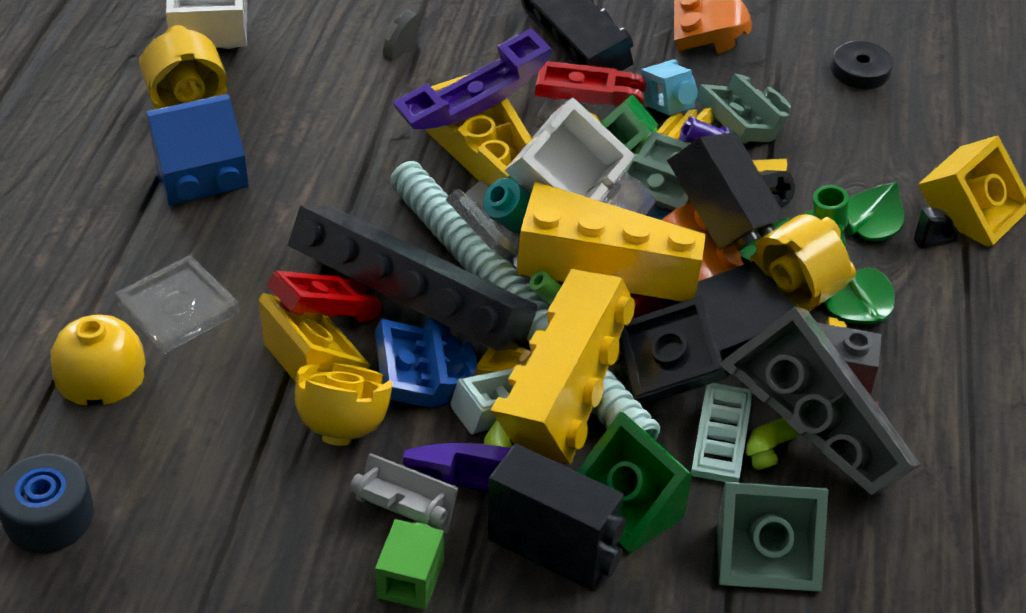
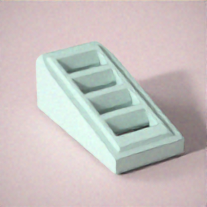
M514 368L458 379L451 400V408L470 434L489 430L497 419L490 410L497 397L507 399L509 395L507 390L511 392L514 387L509 384L508 380Z
M717 383L706 385L691 470L692 476L739 483L752 400L750 389ZM710 420H712V421H718V422H724V423H729V424H735V425H737V426L727 425V424H722V423H716V422H710ZM707 438H712V439H718V440H723V441L734 442V444H732V443H726V442H720V441H715V440H709V439H707ZM704 453L732 458V462L704 457Z

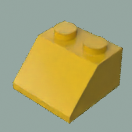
M998 135L960 146L918 184L929 207L945 211L959 232L986 247L994 245L1026 214V188Z

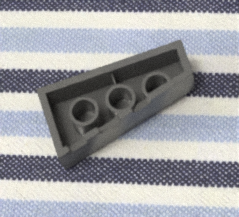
M793 307L719 363L727 372L736 376L750 388V391L762 402L767 403L785 418L787 423L798 433L807 437L820 448L825 456L871 495L883 492L921 465L808 310Z

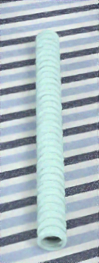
M407 161L398 166L390 178L391 187L466 271L539 305L527 337L528 342H530L536 330H546L549 325L547 311L550 306L530 288L527 280L521 275L516 274L517 269L506 260L505 256L498 251L495 245H492L483 232L470 221L469 217L436 184L435 180L429 176L419 163ZM607 369L603 380L602 399L597 407L592 408L591 412L593 415H596L601 424L605 425L606 429H608L620 412L625 413L656 441L660 433L658 422L651 419L649 412L644 410L637 400H634L632 394L626 391L623 384L617 381L614 374L608 372Z

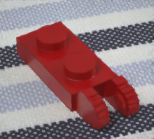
M547 61L538 72L535 96L547 97L553 100H570L573 97L576 101L608 105L613 103L618 107L633 94L643 106L644 94L642 92H645L646 80L641 74L617 71V69Z
M275 271L266 285L280 299V305L286 311L295 315H304V313L323 314L328 317L347 315L352 316L357 322H371V320H375L379 316L381 309H383V304L376 296L366 295L367 288L361 282L340 278L339 276Z

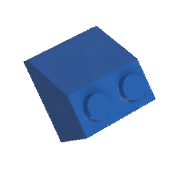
M228 94L146 112L157 175L168 205L249 187L245 154Z

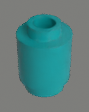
M499 179L485 193L483 199L484 210L490 217L509 231L520 233L531 193L513 179Z

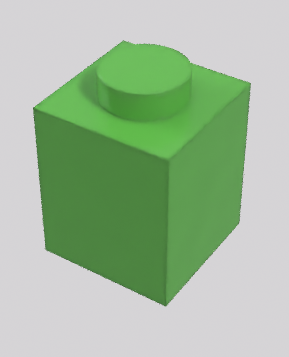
M394 520L375 567L377 598L423 610L427 609L444 563L443 530L432 528L424 523Z

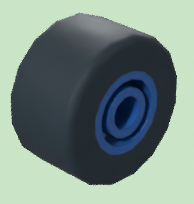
M55 454L31 456L14 464L0 478V520L5 533L13 544L27 551L49 552L62 549L77 541L90 527L94 516L93 498L86 473L76 461L63 455Z

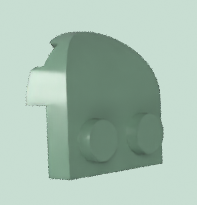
M734 74L728 87L701 84L698 89L696 99L705 108H711L713 119L728 127L730 133L736 132L744 144L748 143V141L771 142L775 140L790 116L788 113L791 106L781 94L771 87H767L764 92L755 89L750 84V77Z

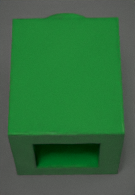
M633 94L600 122L629 150L635 147L659 125Z

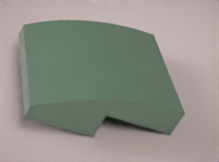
M652 131L639 153H633L635 157L618 178L610 184L611 188L672 211L690 203V199L667 162L668 159L690 143Z

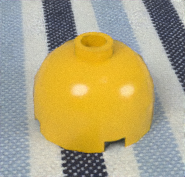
M96 314L84 316L69 323L59 332L50 351L55 387L64 398L78 405L88 406L87 400L102 399L103 405L115 403L131 395L142 384L145 377L144 367L146 361L139 336L127 323L114 316Z
M319 363L300 367L297 371L295 385V406L304 424L310 430L322 435V440L325 443L338 446L349 445L351 439L362 438L372 433L384 420L390 403L393 382L389 380L382 384L383 374L363 367L333 363L332 372H318Z

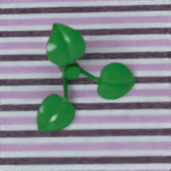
M897 182L877 186L851 197L848 196L846 190L839 186L826 185L815 191L813 195V210H807L804 213L821 220L826 217L834 220L840 228V239L845 248L844 229L848 235H854L857 232L864 240L881 241L898 234L904 225V209ZM786 216L787 219L776 225L775 229L791 219ZM753 243L740 250L741 259L749 263L751 255L756 253L757 246H754ZM863 268L856 271L854 280L849 282L843 290L823 302V305L829 314L839 320L858 324H876L884 322L892 314L895 304V293L892 283L882 272L874 268Z

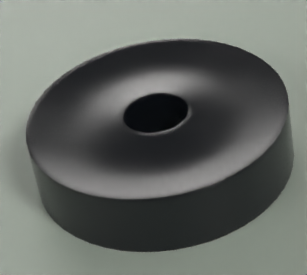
M864 41L847 42L838 46L834 51L831 71L840 82L848 86L860 89L877 88L888 82L893 67V58L887 50L876 44Z

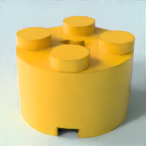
M180 25L172 26L167 29L165 34L154 39L139 58L141 72L155 109L227 94V77L216 47L208 37L199 32L187 30Z
M802 214L792 218L757 240L754 246H757L756 253L752 254L750 262L754 261L766 275L772 277L776 286L791 303L809 312L843 290L856 277V269L850 261L848 252L840 239V228L834 220L827 217L821 220L812 215Z

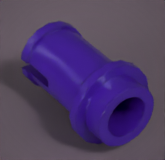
M689 116L688 121L685 120L681 128L680 140L692 143L699 137L730 133V129L726 126L717 128L697 120L693 116Z

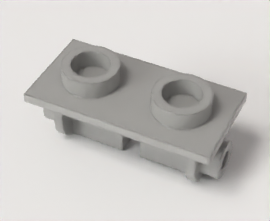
M370 453L368 454L364 476L361 474L354 476L350 485V492L356 494V499L360 502L368 501L447 533L458 488Z

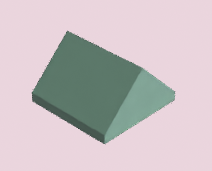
M725 482L716 525L719 585L822 592L828 489Z

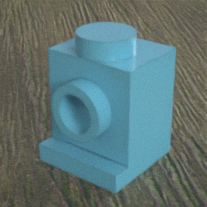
M673 59L641 69L642 77L644 76L646 80L644 97L647 107L669 116L696 107L695 99L697 98L698 89L692 71L679 66L677 60ZM657 83L662 84L663 93L658 94Z

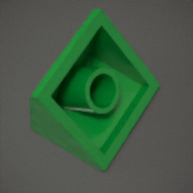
M620 412L576 472L624 494L621 516L625 517L627 522L618 542L627 551L635 552L685 517L692 473L625 413Z

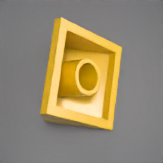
M263 293L259 298L264 345L295 382L297 371L300 367L309 364L319 363L318 372H332L333 363L358 366L366 369L371 366L328 316L316 313L295 315L286 311L280 305V299L276 296Z

